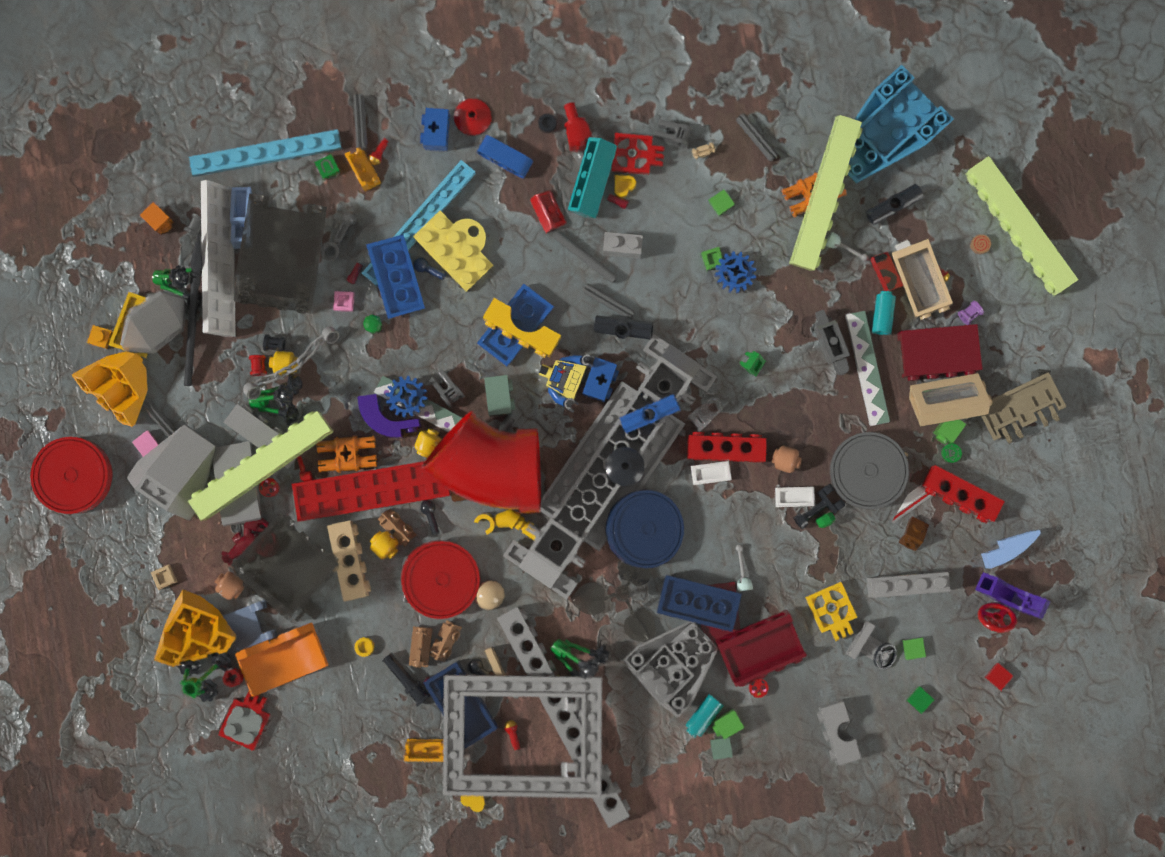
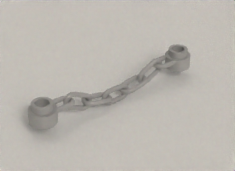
M333 327L324 328L322 335L316 338L297 360L275 373L261 377L254 383H246L243 387L244 394L250 400L259 397L261 394L260 388L264 385L275 382L299 369L325 342L328 344L335 343L339 339L338 331ZM314 345L315 349L312 352L310 349ZM307 354L308 357L302 361L301 359ZM297 363L298 366L292 369L291 367ZM284 370L287 371L285 374L281 376L279 375V373L283 372ZM274 376V379L267 380V378Z

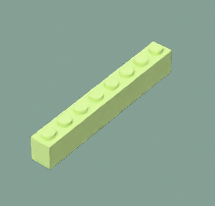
M842 115L835 118L789 264L810 271L819 267L821 262L819 255L821 249L823 250L827 243L825 236L833 224L831 217L837 211L839 202H837L838 195H841L844 190L845 184L843 180L850 171L851 165H849V161L855 155L856 146L854 145L856 139H859L861 136L862 128L860 126L862 122Z
M988 156L972 167L966 173L968 182L976 187L979 197L986 201L991 214L999 219L1002 229L1012 237V243L1020 248L1023 258L1033 266L1035 275L1043 280L1046 290L1055 296L1075 283L1078 278L991 158Z
M318 411L308 413L304 416V421L299 424L298 422L292 424L288 428L289 431L284 435L282 433L278 434L272 439L273 442L271 444L259 447L255 455L242 459L240 461L241 465L236 468H229L224 472L225 476L219 480L216 478L207 484L209 487L202 491L200 489L191 495L192 499L188 502L199 519L207 521L334 431L323 415Z

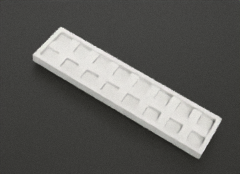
M203 180L201 181L203 333L236 337L234 248L231 244L230 223L232 187Z

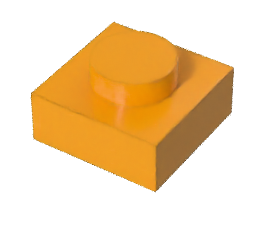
M93 325L87 343L108 349L113 331Z

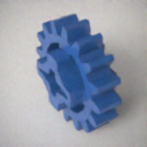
M732 251L730 257L726 253L724 255L725 260L720 258L718 262L721 265H716L715 267L719 271L715 273V277H720L717 284L723 283L722 289L724 290L728 287L729 293L733 289H735L736 293H739L740 288L746 291V285L751 286L753 284L751 280L756 278L752 274L756 272V268L751 267L754 261L748 262L749 256L742 257V252L736 256L735 252ZM730 261H735L732 265H726ZM742 263L746 266L747 270L743 268ZM734 269H737V273H738L737 276H734V275H733V274H734V272H733ZM724 275H727L729 282L725 279ZM740 279H741V280H744V279H745V281H744L743 283H741V284H736V282L739 281Z
M400 376L399 382L393 380L394 386L387 387L391 392L385 393L387 397H390L386 403L392 404L389 409L391 411L396 409L395 414L399 416L402 413L404 418L407 417L408 413L411 417H414L415 411L420 414L419 408H425L426 406L423 404V401L428 400L427 397L423 396V394L427 393V390L421 389L424 384H417V378L411 381L410 376H407L406 380ZM407 384L415 386L417 390H410ZM400 387L399 393L395 395L396 390ZM405 391H406L409 395H411V396L408 398V399H409V401H408L409 403H407V401H406L405 399H402V397H405ZM419 398L418 403L414 406L413 403ZM402 403L406 409H401L396 404Z

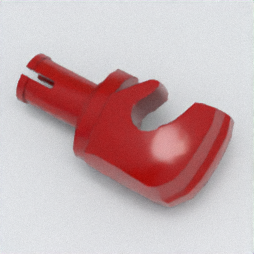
M570 102L564 105L568 118L564 127L567 130L569 150L581 153L585 151L588 139L592 137V133L585 118L578 116L575 103Z

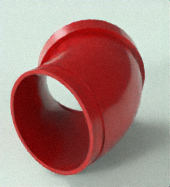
M472 410L444 436L421 467L442 486L472 502L495 508L519 509L520 513L541 512V466L538 428L517 429V433L505 432L492 427L482 418H479Z

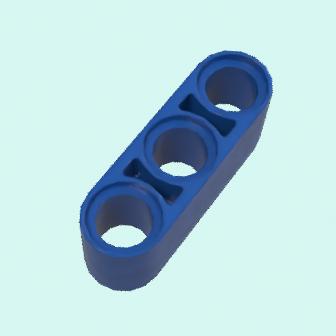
M488 135L485 136L477 150V153L483 158L520 178L526 176L533 163V160L528 156Z

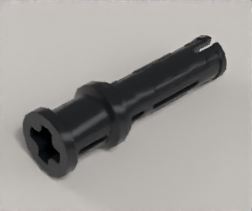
M390 653L382 660L406 688L405 693L413 698L417 707L431 696L429 693L426 694L421 688L419 681H414L394 657L393 653Z

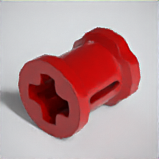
M265 355L249 356V360H251L250 376L267 375L264 364Z
M237 668L227 670L223 675V683L228 687L240 685L244 679L241 669ZM236 674L237 678L232 681L230 677Z

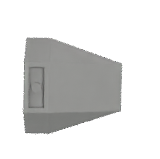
M158 291L156 294L151 293L147 296L146 301L140 306L136 305L131 308L126 317L120 342L122 348L127 352L154 354L182 333L185 327L187 310L185 299L182 296Z
M183 425L137 461L127 479L135 490L158 506L190 521L195 511L188 501L192 499L191 495L200 489L202 491L205 490L216 445L187 425Z
M688 621L637 646L623 661L632 675L659 704L678 718L692 704L718 651V647L694 622Z

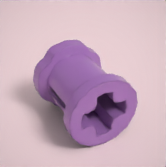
M974 300L969 307L958 312V316L966 325H970L971 321L978 315L984 314L983 308Z

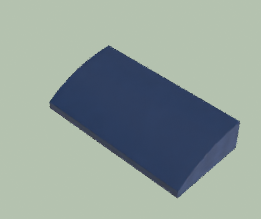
M456 661L423 682L443 716L444 676L467 675L459 661ZM465 696L464 749L499 727L480 696Z

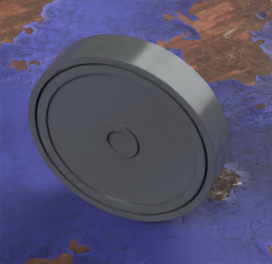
M864 432L849 437L837 447L831 458L829 474L834 490L846 503L860 509H878L891 504L902 494L908 482L909 465L904 451L893 439L876 432Z

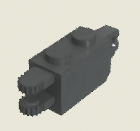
M823 309L815 313L818 322L815 323L816 328L814 331L828 365L832 364L836 373L841 376L849 371L846 358L850 354L837 322L833 321L832 318H827Z

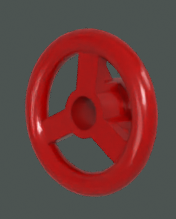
M987 603L978 610L979 621L993 632H1009L1017 625L1015 613L1003 604ZM992 608H994V609H999V610H1001V611H1000V612L990 613V612H987L986 610H987V609H992ZM1007 614L1011 618V623L1008 626L1003 621L1004 616Z

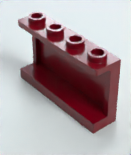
M977 324L904 330L897 333L898 341H901L904 369L902 378H908V381L920 380L919 377L926 376L927 380L938 379V375H946V378L958 377L960 373H965L966 376L977 374L978 371L983 370Z
M787 610L715 640L735 687L746 686L753 679H762L768 675L767 673L774 670H783L786 665L799 663L807 656L792 623L791 614Z

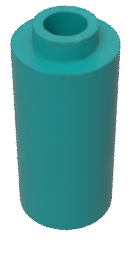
M881 291V294L876 295L872 333L891 335L896 296L892 295L890 291Z
M708 694L685 726L688 727L686 731L694 738L697 735L701 737L724 705Z

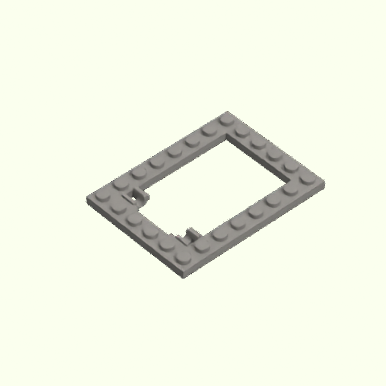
M444 676L443 795L601 798L602 677L583 679L574 676ZM465 696L562 697V711H579V717H582L581 756H579V762H562V776L464 774ZM568 697H576V703H568ZM568 771H575V776H568Z

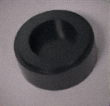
M549 113L541 115L538 120L539 129L546 134L554 132L557 127L555 116Z

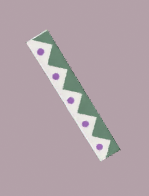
M861 311L846 314L845 317L869 424L874 426L889 423V415L866 313Z
M382 376L374 393L389 400L390 397H387L385 393L391 392L387 387H393V381ZM400 387L396 390L395 395L399 393ZM405 391V397H402V399H405V400L407 401V403H409V402H408V401H409L408 398H409L411 395H409V394ZM419 398L413 403L414 406L418 403ZM430 400L423 401L426 407L419 408L420 414L416 411L414 412L415 415L447 432L462 419V417ZM401 403V404H396V405H398V406H400V407L406 409V407H405L404 404H402V403Z

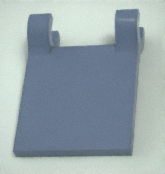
M265 600L223 615L236 635L235 640L227 651L229 655L278 636L275 629L263 633L256 612L267 608Z

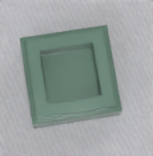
M730 737L725 740L723 738L710 739L713 760L733 757Z

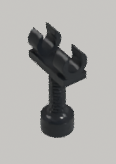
M831 484L826 485L817 492L822 502L805 514L798 513L793 517L800 529L806 528L809 525L808 521L810 518L821 512L824 508L827 507L830 512L835 514L846 505L842 499L832 505L826 496L834 490Z

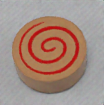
M980 234L972 239L970 246L974 253L984 254L990 249L991 241L986 235Z

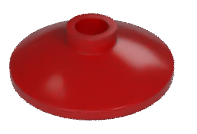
M467 99L461 102L455 109L454 122L458 130L463 134L469 136L480 135L488 129L491 123V112L483 101ZM472 112L476 114L473 118L469 117V114Z

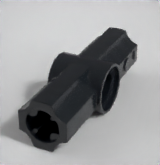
M915 183L905 190L892 195L887 200L866 211L869 222L874 226L890 216L898 214L901 210L923 199V191ZM891 201H896L899 208H893Z
M597 315L595 317L594 330L595 333L615 335L620 339L633 337L651 340L654 325L653 322L632 320L628 316L616 318ZM620 325L626 326L628 330L622 329Z

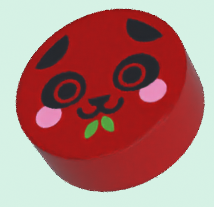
M272 478L265 479L259 485V491L265 497L276 496L280 489L279 483Z
M756 678L750 681L748 689L752 696L761 698L767 694L768 684L765 680Z

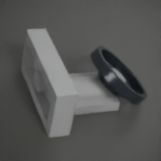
M865 621L845 654L852 659H856L859 652L872 659L875 666L879 669H888L896 660V647L890 643H881L870 636L875 626ZM893 652L891 660L888 664L885 665V661L888 660L890 654Z

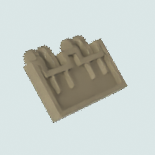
M1047 372L993 398L989 414L981 415L994 441L1001 438L998 431L1001 428L1008 444L1012 443V437L1005 428L1006 425L1012 423L1016 435L1019 438H1023L1024 436L1016 422L1017 420H1019L1023 428L1038 421L1034 414L1037 411L1044 427L1048 426V420L1044 417L1041 409L1048 406L1053 419L1057 422L1060 419L1052 404L1055 403L1058 410L1065 408L1066 405L1052 377Z

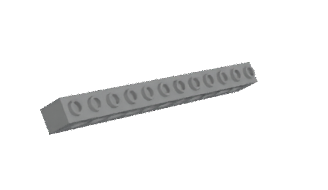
M518 606L499 616L497 619L527 676H555L554 671L556 668L551 660L547 661L544 655L547 651L542 642L538 644L535 638L538 634L533 625L529 627L526 621L528 616L524 608L520 610ZM521 623L524 626V631L521 634L515 633L513 630L514 624ZM525 640H530L533 643V649L530 651L524 650L522 643ZM538 657L542 660L543 664L540 668L532 666L531 661L533 658ZM539 697L573 762H579L581 754L578 752V747L581 745L582 717H579V712L569 711L570 717L563 720L559 716L562 710V697L559 702H552L550 697ZM568 697V703H574L571 697ZM576 727L580 733L578 736L572 737L568 733L569 729ZM601 762V780H605L608 785L606 788L601 789V798L593 799L607 826L610 828L628 818V811L631 808L626 799H621L619 795L621 789L617 782H612L609 777L612 773L608 765H603ZM610 797L617 800L616 805L612 807L606 804V800Z

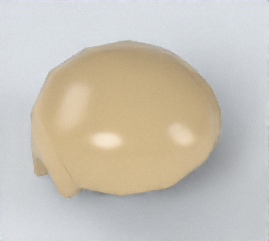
M493 580L479 584L475 603L485 610L496 609L505 598L503 587L500 583Z

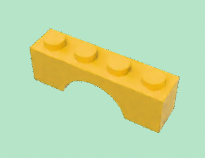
M493 298L482 317L485 325L493 330L498 328L502 331L501 334L509 339L514 337L519 340L518 344L527 349L530 346L536 350L535 353L540 357L545 358L547 356L550 358L561 340V335L545 326L535 332L519 330L511 320V307Z

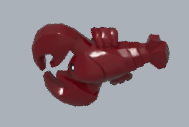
M264 518L245 522L244 536L242 537L239 531L232 537L236 545L230 552L222 551L221 559L225 564L231 566L233 565V559L243 556L247 562L257 559V556L253 554L254 552L265 557H270L277 552L279 540L274 532H271L272 542H269V536L267 535L263 547L260 546L261 536L252 533V530L264 532V528H260V525H264L267 529L270 528L269 523Z

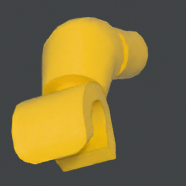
M508 509L495 514V517L490 513H481L474 520V523H479L481 519H487L490 522V527L486 529V535L490 534L495 526H498V528L510 527L511 529H521V533L533 540L536 537L526 531L527 527L535 531L529 527L530 523L532 525L534 523L526 522V518L522 517L521 513L516 510Z

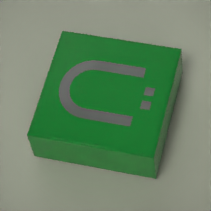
M332 154L314 162L323 180L340 173Z

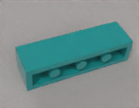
M589 137L568 211L582 217L596 219L617 145L602 138Z

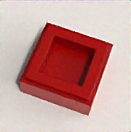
M996 663L984 678L998 690L1002 691L1013 675L999 663Z

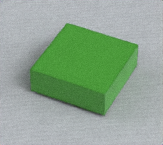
M725 189L708 200L718 216L735 205Z
M720 247L701 252L707 271L715 269L716 265H721L718 262L720 258L723 259Z
M922 637L902 640L906 660L926 657Z

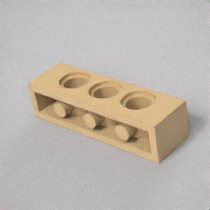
M349 520L328 525L327 528L343 602L369 596L368 592H371L369 580L366 581L364 573H367L365 562L361 561L360 554H363L361 543H358L356 535H359L357 524H353V521ZM348 536L351 541L348 547H344L341 543L342 538ZM348 555H352L355 559L352 566L346 564V557ZM352 574H356L359 578L356 585L350 582Z

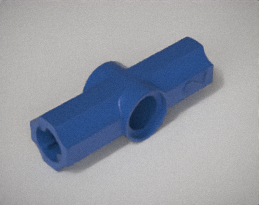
M672 394L620 417L623 429L628 433L680 410L676 397ZM645 410H654L655 417L647 418Z

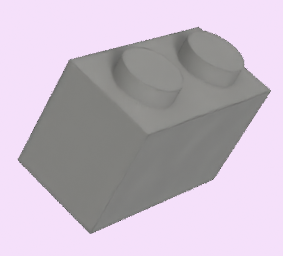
M605 232L603 255L640 259L643 235Z

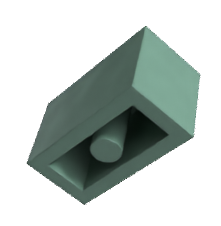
M507 375L484 378L489 417L513 415L512 410L516 409L515 400L510 397V391H513L512 379L508 380Z

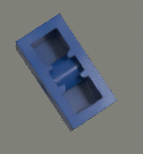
M426 108L425 114H422L424 132L420 134V144H423L425 150H448L450 123L448 109Z
M595 357L594 366L589 373L583 395L604 403L605 399H609L613 388H610V384L612 381H616L619 370H616L617 364ZM601 376H604V380L606 381V383H602L601 386L598 384L599 381L596 379H600Z

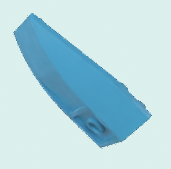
M902 64L873 90L854 119L862 122L860 126L862 128L861 136L859 139H856L854 145L856 146V152L849 161L851 167L848 176L855 183L866 179L926 146L954 120L942 106L937 108L913 83L914 77Z

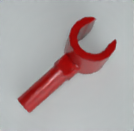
M301 456L297 457L300 479L303 482L311 481V471H305Z

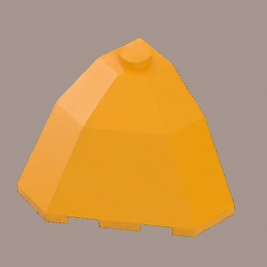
M125 351L109 355L72 374L80 388L86 394L90 393L98 398L96 402L107 412L111 409L120 423L131 427L136 424L148 391L146 367L142 363L143 359L139 354Z
M183 589L165 623L154 661L174 667L181 665V662L187 660L196 661L207 658V655L218 652L221 654L228 651L236 635L216 607L202 596Z

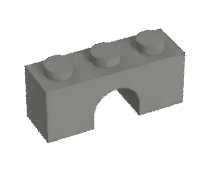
M837 700L818 706L819 712H817L819 722L823 723L825 727L823 735L825 741L830 743L831 750H829L832 762L835 761L838 765H843L862 759L856 739L853 737L840 739L837 734L839 725L850 721L844 701Z

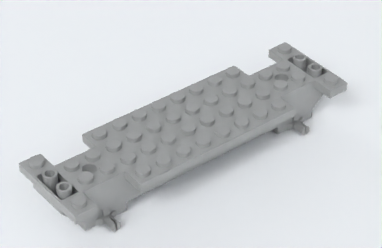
M653 334L643 351L656 359L657 362L651 368L642 362L636 367V369L645 374V379L638 391L621 381L541 499V512L547 515L550 520L542 529H538L531 523L529 527L535 531L527 527L526 531L536 536L531 548L528 550L513 540L503 555L506 559L566 600L578 584L562 573L566 565L572 561L582 568L583 564L577 560L585 563L586 560L576 554L583 541L596 550H601L607 541L606 520L613 505L624 495L642 489L685 425V423L670 414L653 423L626 433L622 427L620 417L672 394L676 397L677 402L683 399L692 405L696 398L686 393L688 385L692 383L707 393L717 378L716 375L702 367V365L655 334ZM666 382L670 388L668 391H661L659 384ZM645 410V416L650 419L654 418V410ZM621 447L635 449L641 454L645 463L643 476L637 483L630 486L615 484L610 480L606 472L608 456L614 450ZM623 463L622 469H629V464ZM554 540H559L562 543L561 550L553 551L551 543Z

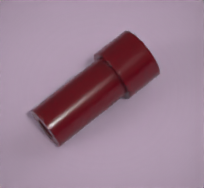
M609 194L607 201L625 210L629 204L628 200L621 199L612 194Z
M356 263L346 281L354 285L363 265Z

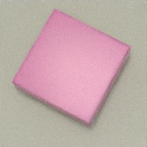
M334 291L333 310L353 312L354 292Z
M148 430L132 442L143 457L159 445Z

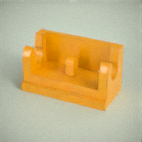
M358 147L355 153L347 152L345 156L363 190L366 192L381 184V181L369 162L365 151Z
M407 739L405 742L406 753L404 761L443 762L444 739Z

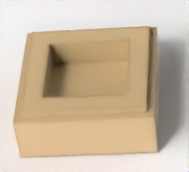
M170 564L151 572L158 590L177 583Z

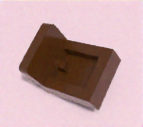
M912 516L908 520L905 532L899 539V543L908 549L916 551L924 542L929 524Z

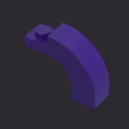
M377 394L357 396L359 410L363 419L373 430L381 435L400 439L404 438V430L406 433L417 432L418 428H422L421 420L419 419L399 422L386 419L381 411L379 395Z
M984 572L975 589L1003 605L1042 620L1050 604V601L1025 592L998 577Z

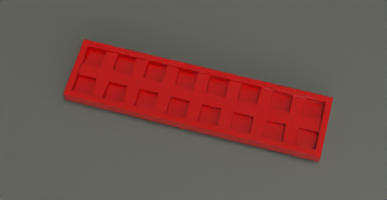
M424 461L292 484L297 522L450 496V490L442 486L427 471L421 468Z

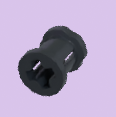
M265 334L263 351H285L286 337L278 338Z

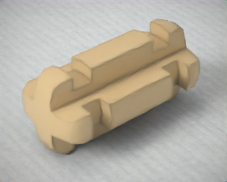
M713 143L699 146L696 150L695 148L692 149L695 159L708 156L711 152L713 154L716 152Z

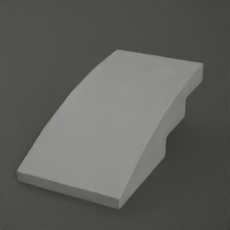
M250 441L216 447L213 457L215 479L218 478L219 480L225 476L224 472L229 468H236L241 465L240 461L245 457L253 456ZM259 484L220 511L223 526L262 519Z

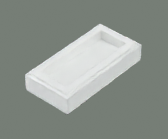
M729 461L691 466L693 485L732 480Z
M814 487L775 488L776 507L815 506Z

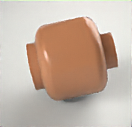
M781 446L779 449L776 448L772 458L775 468L787 473L794 472L795 468L799 469L802 458L799 457V451L787 446Z
M231 571L226 572L225 575L221 573L214 582L217 584L216 592L227 600L237 599L245 588L243 586V579Z

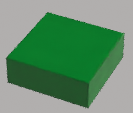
M918 686L906 701L922 714L934 699Z

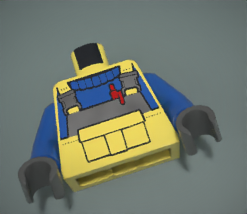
M586 354L584 356L572 355L562 357L560 360L555 361L553 368L542 364L539 375L548 378L546 387L555 403L574 412L571 406L572 404L578 405V402L574 399L585 374L586 366L590 368L594 366L589 364L591 358L595 359L594 356Z

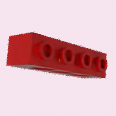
M693 432L692 435L688 436L687 460L766 462V438H762V435L751 434L750 438L742 437V434H731V437H723V433H712V436H704L703 432ZM705 441H709L713 446L709 452L705 451L702 447ZM723 442L731 444L732 449L730 452L722 450ZM742 443L750 445L751 450L749 453H744L741 450Z
M936 465L930 467L921 487L925 488L924 492L934 497L936 495L942 497L944 503L951 506L955 504L960 507L959 510L968 515L972 513L977 516V520L986 524L987 522H995L1005 502ZM943 481L948 484V490L946 492H944L941 489V483ZM960 490H962L965 493V499L963 501H961L958 498V492ZM978 499L983 504L980 510L975 506V502Z

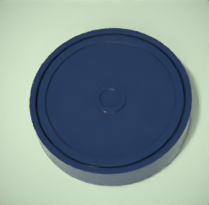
M641 490L624 495L613 505L606 520V538L610 549L618 559L633 567L654 568L665 564L674 557L683 541L684 523L680 510L670 498L657 491Z

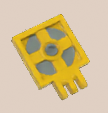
M842 582L833 584L805 597L821 633L830 630L835 641L839 640L837 632H840L842 638L847 637L844 629H847L849 635L854 634L849 621L857 618V615Z

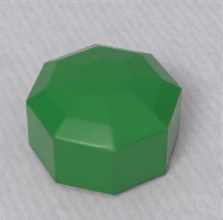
M373 314L366 316L363 322L365 330L371 334L380 332L383 326L380 317Z
M829 512L817 518L816 523L819 528H826L832 525L836 519L833 513Z

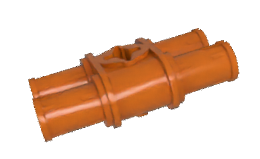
M815 172L812 176L803 180L799 179L797 184L782 189L783 196L785 195L786 201L800 194L805 198V201L790 206L793 217L806 212L811 196L810 192L814 187L818 173ZM846 189L843 190L841 195H838V198L847 195Z
M353 435V437H336L334 440L318 442L316 444L318 446V453L333 451L336 453L335 459L318 460V465H320L318 467L319 472L336 470V472L341 473V471H358L360 468L377 467L376 455L361 457L358 455L359 449L376 448L375 436L358 438V436ZM346 449L351 452V455H348V459L343 456V453H346Z

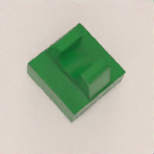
M755 351L752 353L746 352L745 355L749 359L747 362L740 361V365L749 374L756 377L766 361Z

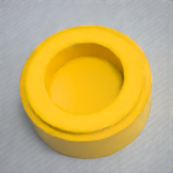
M362 637L356 641L354 649L359 656L367 657L373 653L375 644L372 639Z

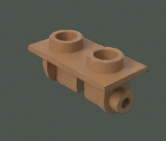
M391 508L383 512L382 516L378 519L380 521L379 524L389 533L393 529L395 530L393 536L404 547L417 536L412 527L405 524L399 514Z
M448 620L446 623H443L438 633V636L442 637L443 640L435 639L430 649V656L435 658V660L445 662L452 653V647L455 641L458 640L462 627Z
M413 626L409 658L410 666L428 667L433 628Z

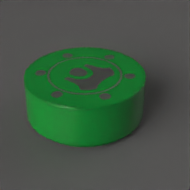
M947 444L942 448L941 456L944 461L954 463L960 460L962 450L957 444Z

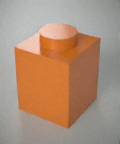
M154 202L140 214L160 235L168 232L174 223Z

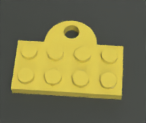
M439 211L413 236L466 292L493 267V264L481 253L486 242V234L483 227L475 220L461 219L453 224ZM472 226L477 227L479 230V234L476 237H472L468 233V229Z

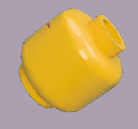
M276 351L273 357L270 356L269 368H272L273 373L293 363L298 357H295L293 352ZM296 363L291 368L294 369L298 364ZM284 370L283 372L279 373V375L281 376L285 374L287 371Z
M430 428L428 431H420L414 445L417 450L416 453L427 458L442 440L438 436L439 432Z
M379 531L370 540V549L381 560L388 557L392 559L398 553L397 547L399 542L388 531Z

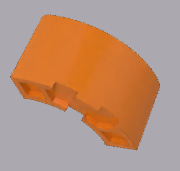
M312 622L270 639L271 643L267 640L235 653L250 694L253 697L328 666Z

